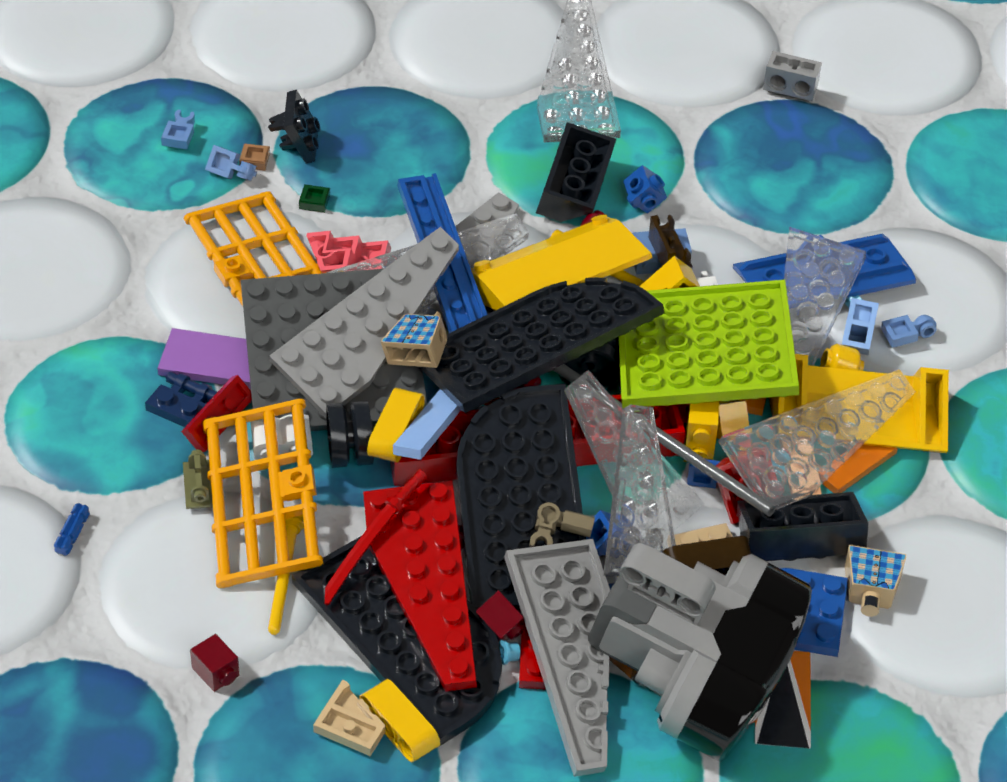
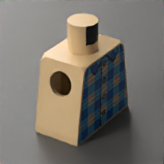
M427 309L424 315H403L381 340L387 363L390 365L437 368L447 342V334L440 313L435 309Z
M849 545L845 561V576L848 578L847 597L851 603L861 604V613L863 615L873 617L879 614V608H891L902 577L906 554Z

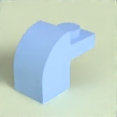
M851 298L842 345L856 348L860 354L869 355L879 303Z

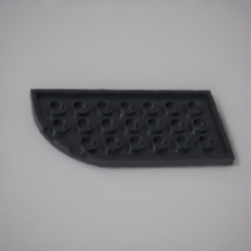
M599 277L585 278V283L567 285V281H563L532 292L448 333L447 342L437 368H419L464 413H467L495 398L501 397L506 392L525 385L547 372L553 371L555 368L571 360L579 358L595 348L603 346L605 343L621 335L627 334L629 331L645 323L653 321L655 318L665 314L664 307L649 292L627 281H623L621 284L609 283L607 278Z
M566 384L529 386L502 394L501 398L493 401L488 406L484 405L474 415L463 437H461L457 453L456 474L470 603L477 610L498 590L517 610H521L504 556L507 550L529 548L530 538L537 532L535 530L537 512L542 504L549 502L556 504L561 512L569 510L583 514ZM557 526L555 533L551 535L553 544L586 540L585 536L561 531V527ZM542 540L535 543V547L546 545Z
M360 537L323 557V564L321 566L300 570L293 574L292 583L375 676L381 682L386 679L391 680L433 726L439 736L440 746L475 724L490 708L501 682L502 659L499 649L500 644L495 632L476 613L477 609L468 600L467 606L477 687L445 691L430 663L425 649L417 639L416 632L408 622L391 589L390 583L382 573L379 563L370 548L367 549L353 568L331 603L325 605V587Z

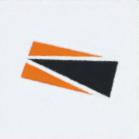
M764 648L763 653L756 657V662L767 668L776 667V670L780 669V677L763 711L755 721V744L810 749V652ZM766 693L760 699L755 709L756 717L761 711Z

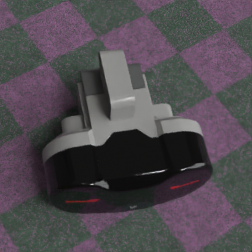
M637 543L631 548L622 564L619 576L599 610L589 633L588 641L598 651L638 671L634 680L662 694L655 709L660 714L657 719L660 731L717 761H724L734 751L757 720L780 681L792 657L805 623L812 597V587L809 583L753 554L743 556L740 563L733 561L725 576L699 561L694 569L646 544Z

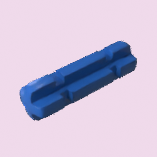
M77 503L73 506L70 512L71 515L68 516L59 533L61 536H58L54 543V550L57 554L66 556L71 552L72 544L76 542L84 526L83 523L86 522L90 515L87 505Z

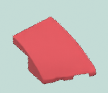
M331 231L312 232L306 235L322 273L385 269L388 265L391 252L388 240L362 243L359 235L334 238Z

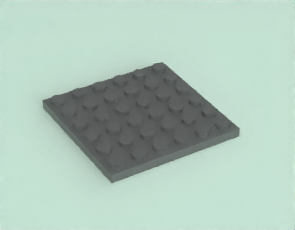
M383 269L241 280L253 409L295 399H304L306 408L303 411L304 414L309 415L310 430H327L326 418L270 362L269 356ZM386 360L376 373L371 385L344 405L347 421L350 420V406L352 402L368 401L373 426H375L395 387L424 394L425 408L427 400L423 371L418 366L390 365ZM291 412V413L282 414V415H278V416H275V417H276V418H281V417L286 416V415H291L292 412Z

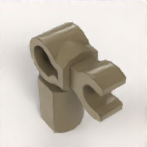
M544 503L538 509L535 524L537 532L531 536L529 547H535V543L539 540L544 541L546 545L553 544L551 535L555 533L556 526L561 527V531L590 538L595 517L569 510L561 512L556 504Z

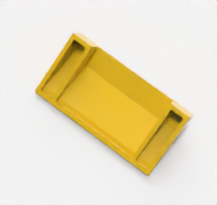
M598 215L593 217L590 223L497 259L476 262L473 264L474 267L471 268L484 306L498 310L552 284L567 281V285L585 283V278L607 277L652 259V253L619 220L607 217V215Z
M795 354L799 395L772 397L776 436L939 453L948 452L949 370L920 367L913 376L811 366L808 365V355Z

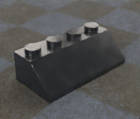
M567 122L536 214L563 222L593 213L616 139Z
M854 492L765 498V500L776 507L775 512L771 516H767L745 500L737 501L740 536L748 538L751 554L765 561H794L802 558L822 559L827 556H847L849 545L867 548L869 522Z

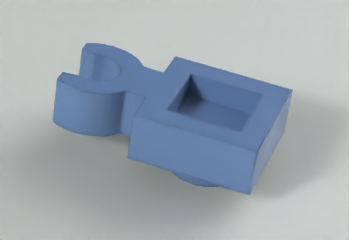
M181 110L175 112V122L168 121L162 134V146L181 149L188 148L194 134V112H191L186 118L181 116Z

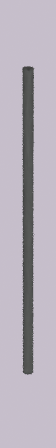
M565 364L553 370L767 516H771L775 512L776 507L632 409H622L620 401Z

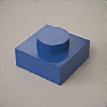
M706 459L715 466L720 462ZM689 463L687 485L716 489L717 481Z

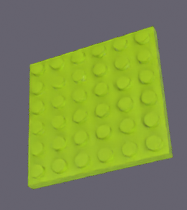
M785 280L648 290L647 292L663 304L665 314L629 331L625 335L619 336L622 409L799 395V381Z

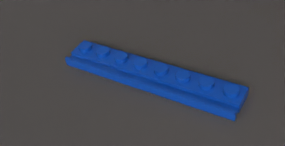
M436 173L432 174L431 177L421 175L398 179L397 187L417 244L439 227L459 244V251L444 274L439 277L433 286L448 332L451 333L487 315L485 306Z

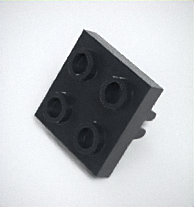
M297 89L289 91L286 97L285 112L269 119L271 124L268 128L271 132L285 130L287 134L280 137L282 141L279 145L282 150L296 148L305 164L315 161L316 150L319 148L317 139L318 132H320V123L316 117L312 116L306 99L301 98Z

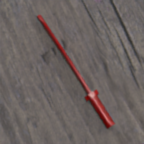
M419 469L410 478L408 483L399 490L397 495L388 497L385 500L386 506L366 529L325 587V605L331 603L353 568L395 514H400L403 511L402 505L419 488L422 482L427 479L425 472Z

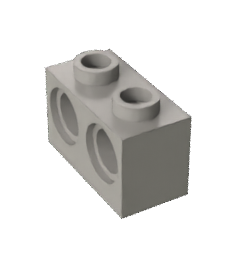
M772 51L766 67L763 90L813 101L819 84L822 62Z

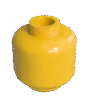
M834 344L824 350L820 367L863 371L864 361L861 360L860 352L856 348Z

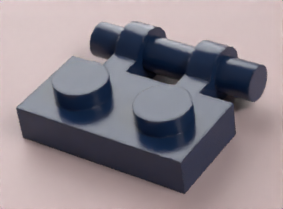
M169 372L166 382L173 386L169 388L161 384L145 402L146 411L186 427L206 405V401H210L217 391L213 390L212 386L206 383L199 384L190 380V377L183 373L178 375ZM189 391L195 395L192 398L183 393Z

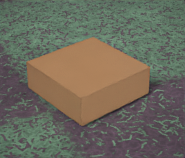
M244 144L239 165L241 161L256 165V170L266 171L270 156V146Z

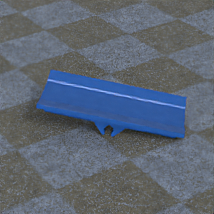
M884 234L830 244L822 235H819L820 241L815 247L812 246L813 238L809 237L798 251L733 264V269L742 277L745 283L785 280L789 310L916 284V278L910 266L890 239Z

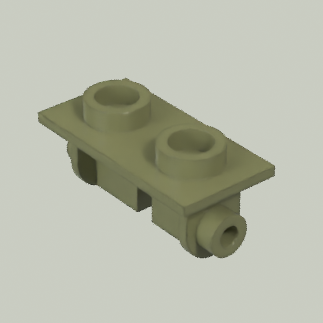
M198 449L191 452L188 462H183L186 509L213 507L211 481L207 477V472L210 471L209 460H206V455Z

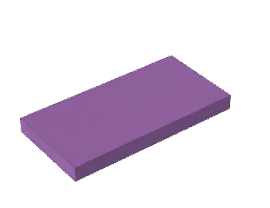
M176 328L171 329L157 368L158 375L167 376L169 372L178 375L183 373L189 376L190 380L224 385L232 376L239 375L248 388L251 389L246 339Z

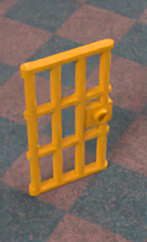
M270 191L187 213L183 218L185 223L192 227L203 244L209 260H213L214 271L224 287L230 286L232 296L238 299L242 307L241 280L267 278L249 250L263 246L281 273L271 277L322 274L319 265L298 237L297 229L290 225L275 203L276 198ZM264 205L281 230L267 234L250 208ZM240 211L256 237L242 241L226 215ZM215 218L231 244L217 247L201 221ZM288 240L306 267L291 270L274 243ZM237 253L239 254V255H237V256H233V257H230V258H226V259L224 258V257H226V256H230V255H233V254H237Z
M295 399L220 417L208 418L203 421L204 433L207 434L210 471L207 472V477L211 481L214 524L211 527L216 540L218 573L215 577L218 588L231 587L241 583L314 568L323 564V557L319 555L315 520L317 504L313 502V496L317 495L314 469L309 464L311 451L307 447L303 411L306 408V402L304 399ZM292 412L296 451L279 455L275 416ZM263 419L267 458L250 461L247 422ZM235 425L238 464L222 467L218 429ZM297 462L298 467L280 471V466ZM268 469L272 511L255 514L251 472ZM240 475L243 517L226 521L223 479ZM301 499V504L284 508V501ZM303 515L307 557L289 560L285 519ZM274 522L277 564L260 567L256 525ZM244 528L248 570L231 574L227 532Z

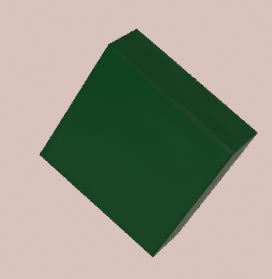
M304 184L299 199V209L325 213L330 198V188Z

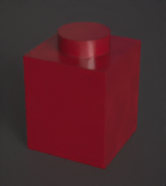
M499 590L476 611L501 640L509 638L513 641L525 630L523 626L525 623L524 617Z
M216 633L190 649L192 669L214 692L223 686L230 685L240 676L238 656Z

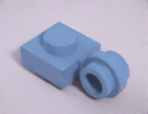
M213 145L205 170L232 179L235 170H237L236 176L252 181L253 176L256 177L257 171H255L256 165L241 161L240 165L237 164L240 154Z
M908 315L882 321L881 330L891 347L894 348L918 341V336L923 338L931 337L936 332L937 324L934 318L928 315H921L914 322L910 320Z

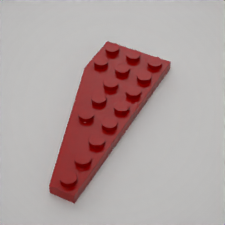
M453 480L421 484L402 505L403 511L393 516L369 548L372 554L375 555L382 573L390 583L399 605L416 632L417 639L425 649L430 663L445 691L476 688L477 682ZM402 487L363 491L366 529L386 506L385 500L388 497L397 495Z

